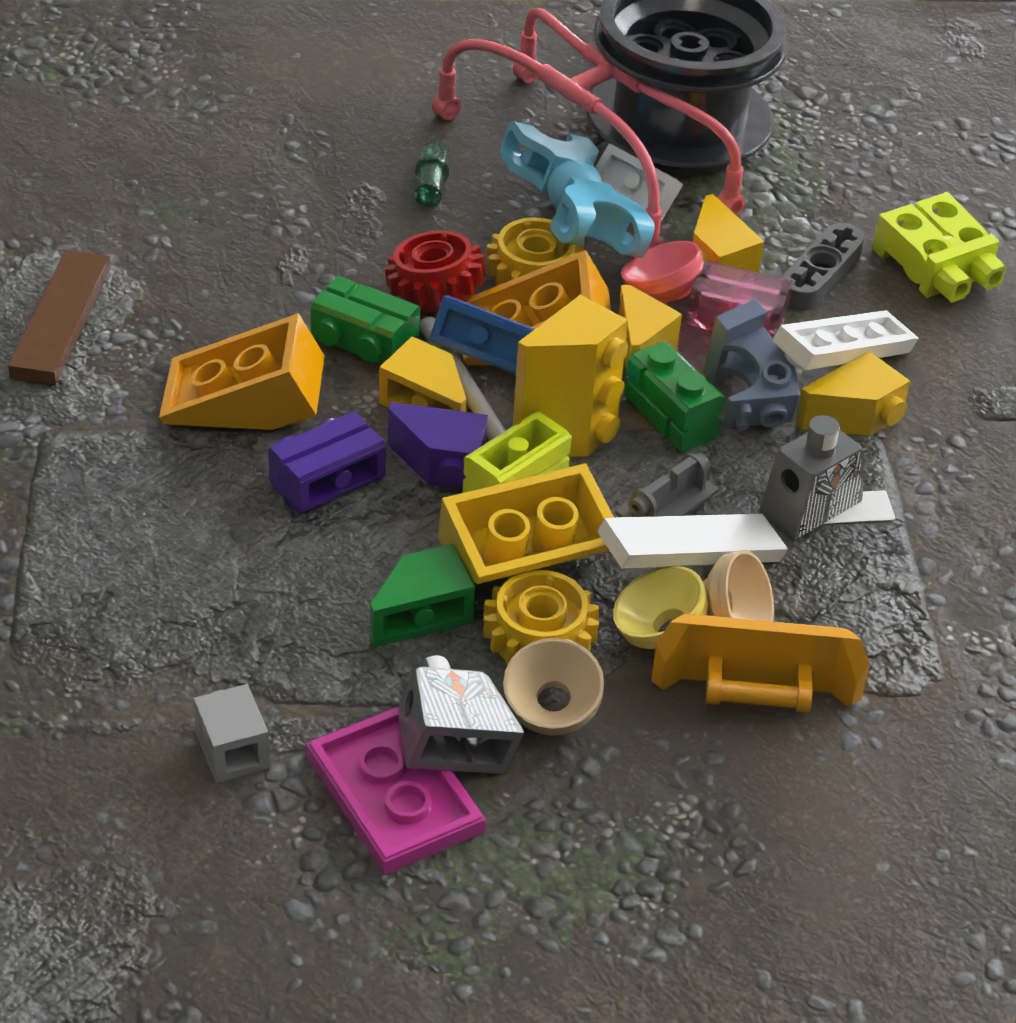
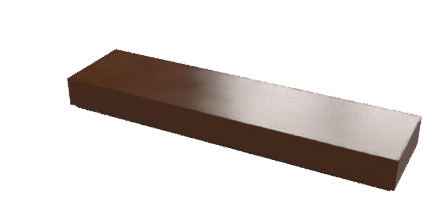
M70 250L64 251L8 364L10 379L50 385L57 384L111 269L110 256Z

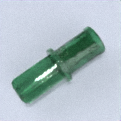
M438 136L430 137L429 143L424 144L422 157L415 166V174L418 178L414 190L415 200L420 205L426 207L436 206L440 203L443 183L449 177V166L447 164L449 145L445 141H440Z

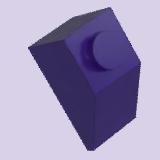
M390 402L388 408V446L427 484L463 489V479L466 478L464 475V457L486 444L488 415Z

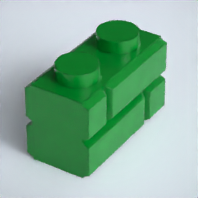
M338 275L326 287V291L323 290L312 301L310 307L311 334L314 339H317L326 346H335L358 355L367 362H376L382 365L412 336L417 339L420 337V307L418 305L368 286L359 285L352 280Z
M662 341L632 353L628 357L626 375L629 377L625 381L624 396L663 435L668 436V440L680 451L686 452L714 440L719 435L722 419L719 415L723 412L725 396L687 362L675 348Z

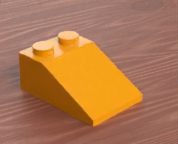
M586 250L480 292L467 301L469 304L535 329L580 294L611 311L609 289ZM463 354V360L467 366L490 365Z
M297 313L176 356L171 361L159 418L163 424L265 430H274L289 424H300L317 414L325 355L301 316Z

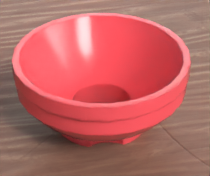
M674 241L660 244L647 249L643 258L633 257L622 268L621 276L625 285H631L661 303L666 304L674 300L683 299L691 293V287L698 279L704 265L699 245L691 241Z

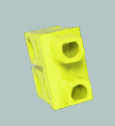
M948 192L918 201L915 207L909 204L879 215L872 249L882 259L892 256L903 266L909 279L916 284H920L919 291L926 298L941 293L951 303L962 300L970 293L972 282L977 281L986 290L1000 286L1006 270V266L996 257L1000 241L993 234L988 235L985 229ZM934 209H938L937 215L934 214ZM903 220L902 227H900L897 222Z

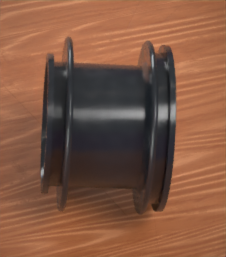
M603 0L600 15L596 20L594 37L599 50L609 62L624 73L651 84L716 119L734 137L739 147L741 161L760 151L770 140L774 127L772 111L764 98L752 88L753 85L766 80L777 72L786 57V24L781 12L770 0ZM614 78L593 87L590 91L600 98L602 104L620 117L638 136L649 153L654 168L668 174L703 175L725 170L730 164L729 153L724 142L712 130L693 118L642 92H634ZM587 112L591 126L607 143L638 158L630 144L612 125L599 115Z

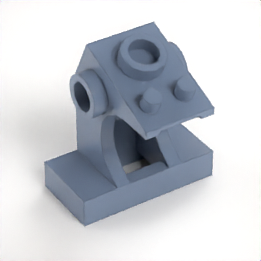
M757 298L716 316L703 368V373L712 385L735 375L740 377L749 387L728 398L726 415L721 423L723 428L736 427L737 431L740 432L746 431L749 426L753 425L774 427L785 422H792L800 396L796 368L785 358L783 351L772 341L773 338L763 327L767 311Z

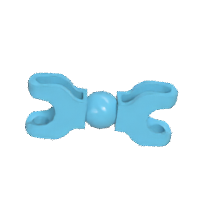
M511 121L500 147L501 158L511 172L533 183L541 192L548 193L551 204L557 209L550 229L559 241L583 247L585 237H591L612 246L622 255L643 258L655 230L653 220L641 205L616 192L610 184L602 183L600 174L593 167L599 153L598 148L587 137L569 133L566 136V141H560L544 135L532 125ZM519 142L526 147L522 155L519 149ZM631 223L634 228V237L626 231Z

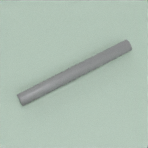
M426 317L422 319L420 331L428 344L453 355L466 396V404L472 413L488 415L487 438L489 441L505 432V428L456 351L428 341L435 318Z

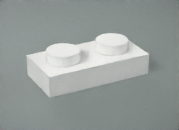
M609 143L595 167L600 174L602 183L610 184L616 192L630 198L646 209L648 207V188L645 173L639 159ZM655 168L659 184V208L662 211V221L683 184Z

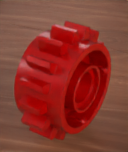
M451 231L424 232L404 240L396 247L393 256L387 258L388 266L384 267L390 294L394 297L400 296V299L418 305L420 311L437 312L443 296L446 295L467 302L476 293L477 286H483V276L486 275L484 254H481L480 246H471L469 239Z

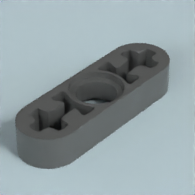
M836 223L828 226L784 273L780 291L781 301L786 306L796 310L815 308L860 259L864 242L863 232L858 227L847 223ZM813 264H825L832 268H820Z

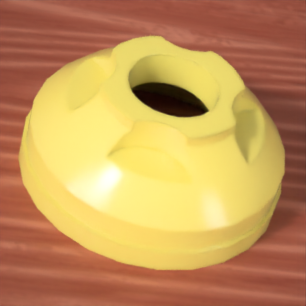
M668 566L650 570L630 582L620 593L613 608V620L619 632L630 644L639 648L655 649L657 642L664 632L658 631L665 622L684 614H707L709 603L706 588L700 576L695 571L686 567Z

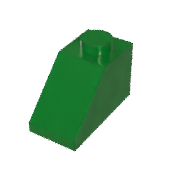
M453 544L402 556L370 603V642L373 648L473 623L475 586Z

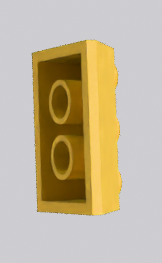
M580 294L520 340L517 352L513 426L520 424L523 419L534 412L540 411L566 429L572 436L568 457H587L601 444L609 443L615 437L620 427L618 412L620 397L624 390L622 374L624 359L628 352V344L626 342L628 320Z
M585 463L442 498L438 539L442 546L454 545L472 582L480 584L610 551L597 531L605 518H614Z

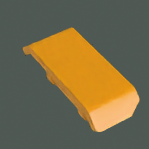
M684 614L668 624L656 644L651 681L662 690L681 679L706 681L705 703L720 705V701L795 708V712L810 713L812 691L829 692L847 707L861 701L870 664L862 640L848 629Z

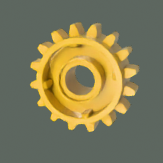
M536 217L519 219L504 226L499 234L492 235V244H487L488 276H496V285L498 286L582 252L584 246L560 242L550 229L552 222L550 219Z
M548 570L527 571L508 577V580L502 587L495 586L492 589V600H485L483 636L484 638L491 639L490 650L492 653L499 652L506 664H509L512 657L520 649L529 643L541 639H567L580 644L590 651L591 643H597L599 606L590 604L591 592L589 590H583L576 580L566 575Z

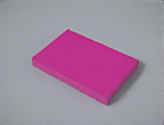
M399 706L306 743V757L384 875L482 834L486 829V818L452 771L407 768L398 715Z

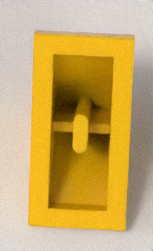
M621 285L618 315L628 320L626 336L628 352L624 359L627 372L628 357L632 353L662 341L667 342L676 351L678 350L682 314L631 285Z

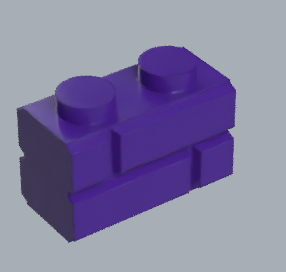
M353 411L337 419H327L318 427L295 437H284L276 445L271 446L268 449L269 479L274 488L283 497L286 496L287 502L294 510L301 514L384 477L386 446L384 440L372 428H368L363 418L356 411Z

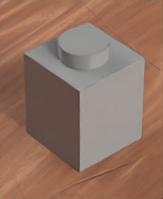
M248 684L225 690H217L194 698L196 736L215 783L270 769L269 733Z

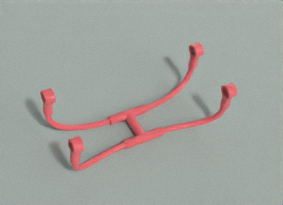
M533 8L529 11L525 20L524 31L521 32L520 52L482 39L459 41L447 51L443 67L439 70V93L432 102V111L446 121L454 119L461 109V101L455 97L456 70L453 68L454 61L464 51L481 50L514 61L513 74L525 83H532L538 78L590 114H597L612 125L630 144L645 173L648 188V207L645 210L653 220L655 227L648 249L665 243L659 237L662 211L659 208L660 196L657 174L650 155L638 136L620 117L604 106L600 98L588 91L607 80L614 78L634 92H642L712 130L724 142L730 157V164L726 168L724 188L717 198L736 216H739L744 209L745 198L740 195L744 169L741 166L739 147L731 133L720 122L702 110L651 84L624 73L609 62L597 46L582 41L548 11L542 8ZM537 18L545 22L566 42L581 52L583 59H586V61H589L596 67L575 77L568 78L550 65L539 63L536 60L537 33L534 31Z

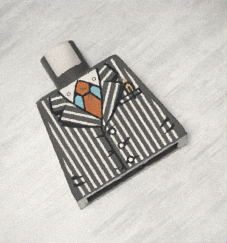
M825 415L813 417L810 420L807 433L782 446L776 453L761 504L760 514H763L768 521L795 541L860 503L863 497L864 451L861 445L840 430V425L836 419Z
M439 655L424 659L418 668L413 670L399 703L398 715L407 768L505 774L524 734L521 725L488 675L481 671L451 669L447 659Z

